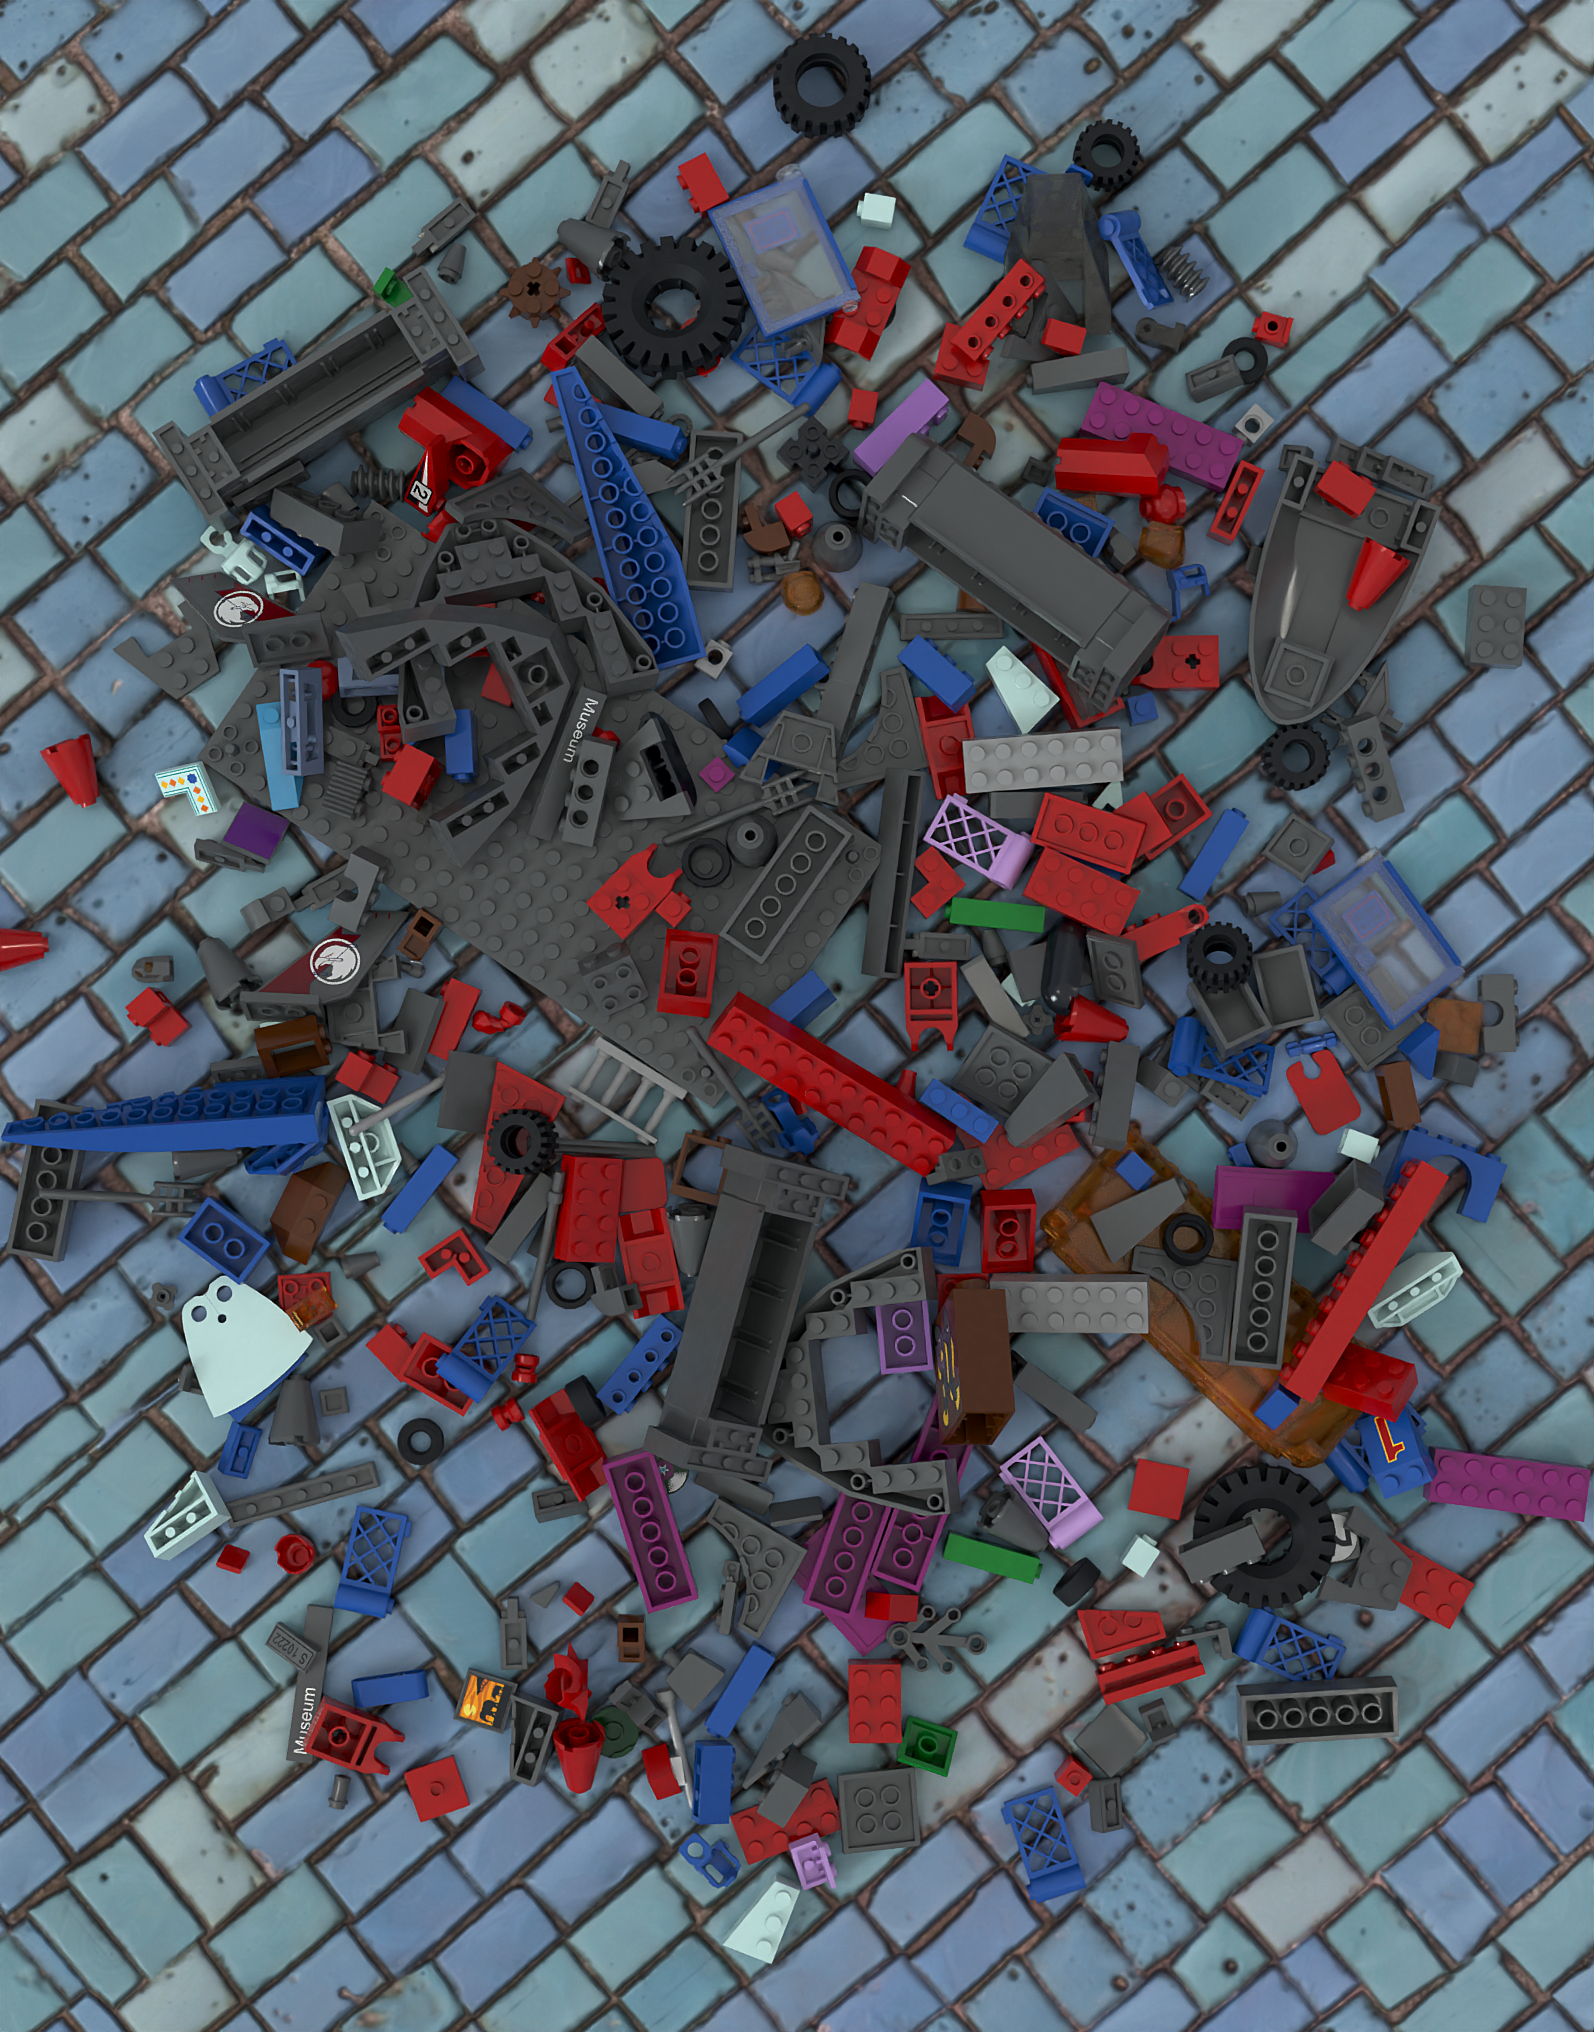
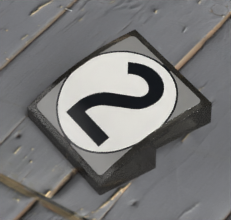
M1350 1507L1330 1510L1336 1530L1335 1556H1332L1331 1564L1357 1561L1362 1552V1537L1343 1528Z

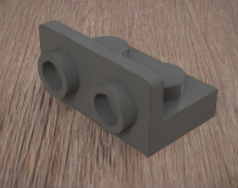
M981 1148L939 1155L940 1166L935 1168V1173L927 1175L926 1179L928 1186L969 1179L987 1173Z

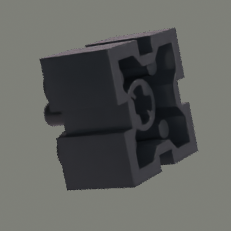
M812 415L798 429V437L800 438L796 442L790 438L776 452V458L790 472L797 468L800 471L799 480L814 494L828 479L826 471L830 467L836 471L849 458L850 451L836 437L831 441L827 439V429Z

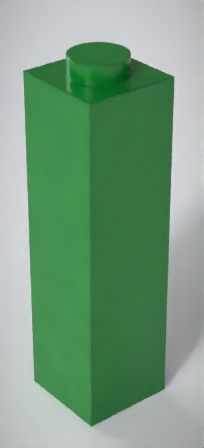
M952 897L951 903L946 902L945 918H949V924L1042 934L1046 907Z
M948 1530L942 1551V1558L1029 1584H1033L1035 1578L1039 1579L1043 1566L1042 1563H1039L1040 1558L1038 1555L953 1530Z

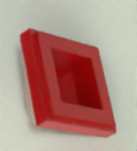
M566 258V278L571 284H591L588 268L577 258Z

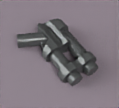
M792 540L787 555L782 556L779 552H774L773 556L759 557V554L753 555V558H747L748 569L754 568V573H749L750 583H756L757 586L767 582L799 580V572H801L802 565H800V559L797 557L802 542ZM775 566L776 572L761 574L760 567Z

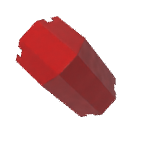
M426 386L416 395L413 400L416 403L412 408L408 407L398 425L401 433L425 450L427 445L439 434L445 436L448 478L463 489H471L473 486L479 487L488 483L508 464L514 451L501 437L429 386Z
M1132 432L1125 441L1062 437L1056 456L1061 457L1060 463L1055 465L1056 489L1060 490L1061 493L1140 498L1159 495L1170 466L1169 447L1164 443L1163 445L1157 442L1158 438L1152 433Z

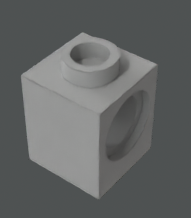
M1255 403L1234 426L1232 432L1234 437L1244 440L1242 446L1247 445L1251 448L1275 420ZM1245 423H1254L1257 426V432L1249 433L1245 429Z
M711 639L705 648L707 657L698 659L694 665L695 668L717 682L733 658V653L730 651L732 647L721 639L717 642ZM713 652H718L723 656V660L720 664L713 665L708 661L709 655Z

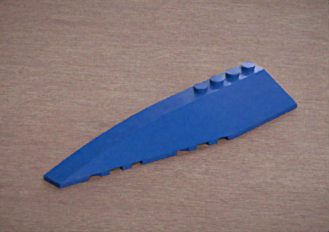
M572 366L551 372L552 384L610 598L652 650L659 672L707 657L680 554L576 367Z
M314 1075L214 1083L213 1089L201 1090V1086L190 1088V1093L176 1095L174 1091L167 1092L155 1100H152L150 1096L106 1104L107 1109L94 1111L93 1107L83 1108V1113L68 1116L66 1112L56 1113V1115L48 1120H44L43 1117H35L6 1124L1 1139L6 1142L43 1147L106 1152H172L222 1148L232 1150L237 1147L259 1148L265 1145L312 1144L319 1142L323 1129L326 1076Z

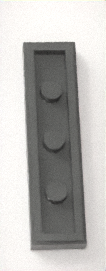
M993 612L900 614V641H912L918 634L924 640L927 638L931 640L1004 639V621Z

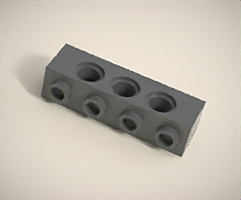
M1368 711L1339 722L1341 726L1339 736L1342 744L1347 746L1349 755H1346V759L1350 769H1354L1356 779L1353 781L1357 792L1362 795L1364 802L1361 803V808L1365 817L1377 823L1405 812L1377 716ZM1366 738V746L1359 750V742ZM1374 762V769L1366 774L1367 765ZM1381 786V793L1377 797H1373L1375 788Z
M586 735L583 741H578L575 756L579 757L577 767L573 766L570 775V781L574 782L572 792H567L564 804L565 807H568L567 817H562L559 831L563 832V841L593 847L596 843L617 746L616 741ZM590 759L595 760L598 763L599 769L597 771L589 770L586 766V761ZM589 785L593 789V795H584L581 792V786ZM577 810L585 811L588 820L580 821L576 817L575 812Z

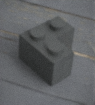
M790 1748L786 1756L780 1761H776L774 1765L775 1770L769 1779L772 1782L769 1788L764 1786L758 1795L757 1801L760 1804L757 1813L784 1828L808 1792L817 1763Z

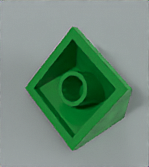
M909 1715L902 1733V1743H899L896 1751L897 1761L947 1777L958 1732Z

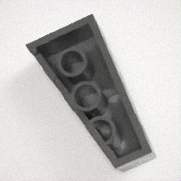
M296 486L274 488L269 517L279 522L281 527L294 530L298 536L314 541V545L325 547L331 551L332 555L338 557L378 549L382 520L377 518L366 520L363 518L364 513L357 510L352 512L341 510L342 504L321 500V496Z

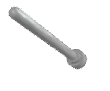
M446 1067L443 1068V1072L440 1073L438 1078L351 1126L349 1134L356 1136L443 1087Z
M671 1686L656 1690L655 1695L657 1703L664 1707L668 1715L667 1721L676 1757L681 1756L685 1779L684 1789L689 1807L692 1809L693 1778L674 1707L677 1693Z

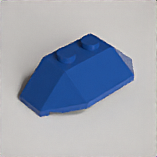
M325 1098L323 1129L319 1142L312 1144L294 1143L285 1146H262L244 1161L246 1171L249 1174L287 1176L289 1173H294L301 1169L304 1161L310 1156L318 1155L324 1149V1145L327 1144L330 1111L327 1105L328 1100Z

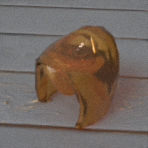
M1151 521L1149 528L1143 527L1138 545L1139 557L1166 570L1174 569L1184 564L1186 540L1185 528L1183 526H1177L1176 524L1166 525Z
M796 571L787 575L780 583L783 603L793 614L810 616L822 608L825 594L821 581L815 572Z

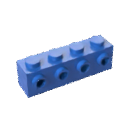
M661 1313L600 1389L596 1397L618 1415H621L623 1411L629 1413L638 1402L634 1399L638 1392L641 1390L645 1393L654 1382L650 1378L657 1370L661 1373L670 1362L666 1358L672 1350L678 1352L683 1329Z

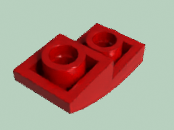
M398 704L377 706V724L380 734L382 762L393 761L397 750L405 746L402 740Z

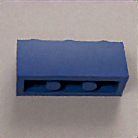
M265 504L252 510L240 530L241 534L303 577L317 567L326 551L325 547L316 546L313 544L314 541L298 536L294 530L281 527L279 522L269 517L271 509Z
M918 634L897 658L901 665L905 666L906 670L956 714L977 692L973 684L975 679L965 670L961 673L955 667L957 663L948 654L942 656L937 651L939 647L930 638L924 640Z
M932 1078L918 1099L984 1144L999 1123L935 1078Z
M696 1740L692 1819L699 1825L729 1824V1816L733 1813V1802L730 1796L731 1789L734 1788L732 1763H735L736 1752L733 1745L726 1740Z

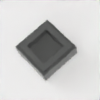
M346 1386L319 1391L323 1417L350 1412Z

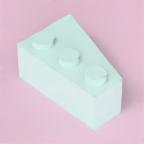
M1004 645L985 664L984 669L1019 734L1029 733L1060 700Z
M195 1470L190 1476L191 1480L184 1489L179 1490L174 1496L176 1499L167 1510H163L145 1533L144 1538L155 1558L170 1561L232 1518L209 1474Z
M776 1873L757 1895L749 1908L739 1917L734 1926L724 1935L723 1945L772 1964L799 1895L800 1882Z

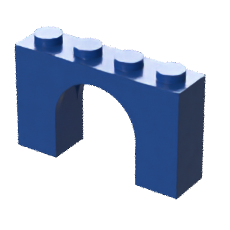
M1416 1125L1414 1129L1404 1131L1384 1186L1389 1188L1392 1183L1397 1184L1402 1176L1399 1173L1400 1169L1407 1160L1411 1161L1412 1158H1416L1428 1163L1431 1159L1440 1155L1452 1156L1461 1163L1467 1178L1466 1187L1456 1213L1478 1222L1486 1223L1507 1168L1506 1164L1500 1162L1501 1157L1488 1152L1486 1156H1482L1476 1153L1477 1148L1462 1143L1461 1147L1452 1144L1453 1139L1438 1134L1437 1138L1427 1135L1429 1130Z

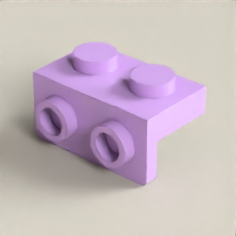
M818 1833L788 1844L803 1891L827 1881L831 1889L836 1888L834 1878L838 1875L833 1862H829L827 1858L831 1856L827 1841L821 1842Z

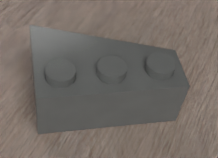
M517 1690L511 1694L510 1779L535 1787L542 1781L554 1745L553 1731H556L558 1724L562 1722L566 1708Z

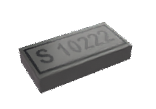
M278 1622L265 1643L267 1647L303 1674L310 1671L321 1652L283 1622Z

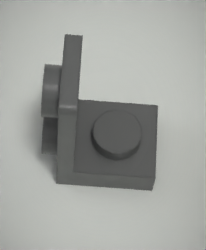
M1210 1621L1204 1624L1205 1627L1195 1628L1192 1625L1179 1628V1632L1174 1633V1638L1177 1642L1216 1635V1638H1212L1215 1654L1220 1653L1223 1660L1233 1658L1228 1627L1225 1623L1220 1624V1621Z

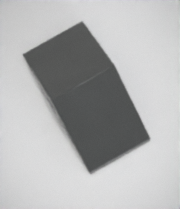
M1437 1051L1432 1077L1473 1088L1479 1062Z

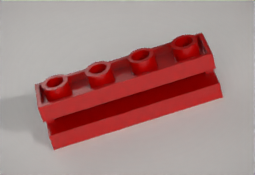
M1194 1640L1175 1641L1174 1646L1165 1649L1164 1646L1154 1647L1149 1650V1654L1142 1656L1132 1654L1126 1656L1123 1662L1114 1664L1113 1661L1106 1662L1099 1666L1100 1669L1095 1670L1106 1705L1206 1674Z

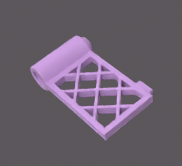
M956 793L953 796L946 795L922 840L987 877L996 885L1012 891L1036 848V844L1030 842L1031 835L1022 831L1020 834L1010 831L967 806L968 800ZM949 803L958 807L961 818L948 822L945 810ZM964 811L970 814V816L965 817ZM942 817L944 823L938 824ZM975 817L981 821L983 831L970 835L966 820ZM962 821L966 836L953 839L949 824ZM986 824L991 826L992 829L987 830ZM945 826L949 841L939 843L930 838L935 828ZM998 830L1006 835L1002 845L992 847L989 832ZM984 834L988 849L975 852L971 837ZM967 839L971 854L961 856L956 853L954 842ZM950 844L951 849L947 848L944 845ZM999 849L997 854L994 855L993 850ZM985 852L990 853L992 863L988 870L978 865L976 855ZM972 856L973 862L966 858Z
M1041 1435L1000 1466L1002 1472L999 1476L1006 1485L1013 1484L1050 1533L1048 1540L1055 1549L1060 1547L1062 1550H1065L1104 1520L1103 1516ZM1039 1443L1046 1451L1045 1462L1030 1460L1031 1449ZM1028 1452L1027 1460L1019 1459ZM1049 1456L1052 1458L1055 1464L1048 1463ZM1014 1462L1026 1463L1025 1477H1013L1007 1468ZM1029 1464L1044 1465L1043 1481L1027 1479ZM1047 1466L1058 1467L1061 1470V1483L1046 1481ZM1065 1477L1068 1479L1071 1485L1064 1484ZM1016 1480L1024 1481L1023 1489ZM1027 1482L1042 1484L1040 1499L1029 1498L1025 1493ZM1045 1484L1060 1486L1059 1501L1043 1500ZM1063 1487L1074 1488L1081 1497L1074 1503L1062 1502ZM1032 1501L1040 1502L1039 1510ZM1043 1503L1058 1505L1057 1516L1049 1522L1041 1514ZM1061 1505L1068 1506L1066 1509L1060 1512Z

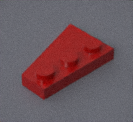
M1076 1609L1092 1660L1167 1638L1158 1611Z

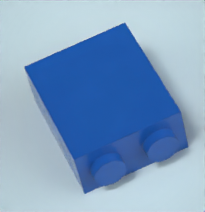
M470 709L454 710L457 717L455 733L445 735L446 770L451 778L457 780V783H471L473 778H479L476 715Z
M811 969L767 1009L802 1030L837 999Z

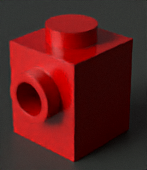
M671 891L655 911L677 929L693 909L689 906L691 900L681 891L677 894Z

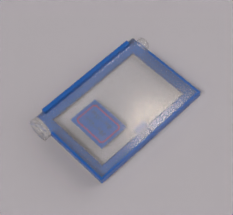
M790 164L781 168L776 173L778 182L707 211L728 260L735 269L740 286L765 340L841 309L845 313L852 312L858 307L857 303L861 301L857 286L812 189L798 164Z
M1375 846L1355 860L1359 867L1357 870L1307 907L1305 912L1389 1029L1394 1030L1449 985L1453 989L1464 982L1465 979L1462 975L1465 973V970L1460 965L1462 962L1391 862L1389 860L1386 861Z

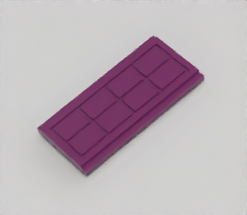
M1217 1165L1214 1182L1212 1228L1241 1230L1243 1207L1247 1205L1296 1210L1298 1216L1296 1233L1310 1234L1308 1210L1335 1181V1173Z
M827 1522L802 1544L809 1548L793 1579L804 1592L828 1526ZM870 1572L852 1621L821 1610L862 1657H865L886 1638V1632L892 1624L904 1622L865 1618L867 1591L889 1593Z

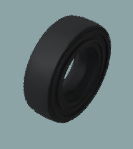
M1241 337L1231 341L1226 346L1221 359L1231 354L1235 357L1242 351L1252 354L1254 366L1247 371L1240 370L1244 381L1243 385H1248L1258 381L1263 376L1268 366V355L1266 349L1259 341L1250 337Z
M338 687L331 698V709L333 715L341 724L351 728H360L366 726L375 718L377 706H379L378 697L362 696L365 701L364 709L358 714H351L345 708L347 697L341 698Z
M706 698L698 704L699 709L721 740H729L734 736L711 699Z
M413 1419L406 1423L398 1434V1450L401 1456L411 1464H430L443 1451V1432L430 1419ZM416 1432L428 1434L431 1439L429 1449L423 1452L416 1451L411 1445L413 1434Z

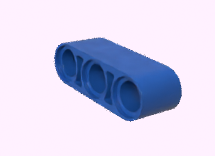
M425 1669L367 1676L351 1681L355 1708L419 1700L429 1696Z

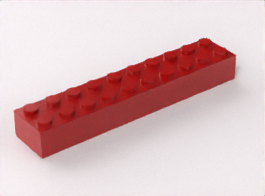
M740 991L736 993L710 1029L707 1039L708 1045L925 1178L939 1162L938 1156L946 1153L955 1142L957 1129L955 1124Z
M1412 1158L1411 1161L1407 1160L1403 1164L1399 1172L1402 1176L1397 1184L1392 1183L1386 1193L1388 1199L1382 1210L1372 1216L1374 1222L1370 1229L1366 1227L1360 1235L1359 1241L1361 1244L1356 1251L1352 1250L1345 1261L1348 1265L1344 1272H1339L1334 1278L1332 1292L1329 1296L1325 1295L1319 1303L1318 1308L1321 1310L1316 1318L1312 1317L1305 1327L1307 1333L1303 1340H1297L1291 1350L1293 1356L1289 1363L1284 1362L1281 1370L1278 1371V1376H1280L1278 1381L1285 1388L1310 1403H1313L1449 1178V1176L1422 1160Z

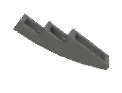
M1340 437L1333 438L1325 462L1329 464L1333 460L1336 462L1342 461L1349 465L1352 469L1351 472L1357 476L1362 475L1374 483L1421 500L1426 499L1434 475L1394 456H1385L1366 446L1359 447Z
M1165 1040L1152 1061L1175 1075L1168 1068L1172 1042ZM1201 1062L1200 1067L1211 1070ZM1193 1073L1186 1076L1175 1075L1189 1085L1190 1088L1240 1121H1243L1256 1099L1246 1094L1237 1086Z

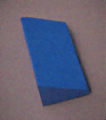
M232 1421L218 1464V1471L224 1475L247 1479L262 1429Z

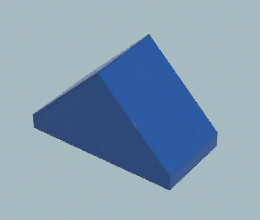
M1424 1022L1397 1045V1048L1419 1074L1427 1080H1432L1440 1030L1431 1023Z
M1277 1379L1253 1415L1272 1430H1275L1296 1409L1301 1397L1285 1388Z

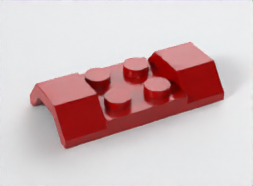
M864 246L851 273L861 301L834 312L824 336V343L843 347L870 362L911 266L900 257L882 249Z
M936 696L915 698L920 722L919 729L936 800H944L946 795L953 796L954 793L960 796L974 794L966 793L962 738L975 737L968 701L955 714Z
M665 1207L618 1216L617 1235L627 1285L637 1283L643 1308L633 1310L634 1319L685 1309L673 1243L665 1216Z
M565 1388L546 1397L528 1410L540 1432L538 1435L563 1480L568 1481L579 1502L584 1501L586 1496L607 1483L602 1467L603 1459H606L607 1456L591 1428L587 1427L578 1416Z

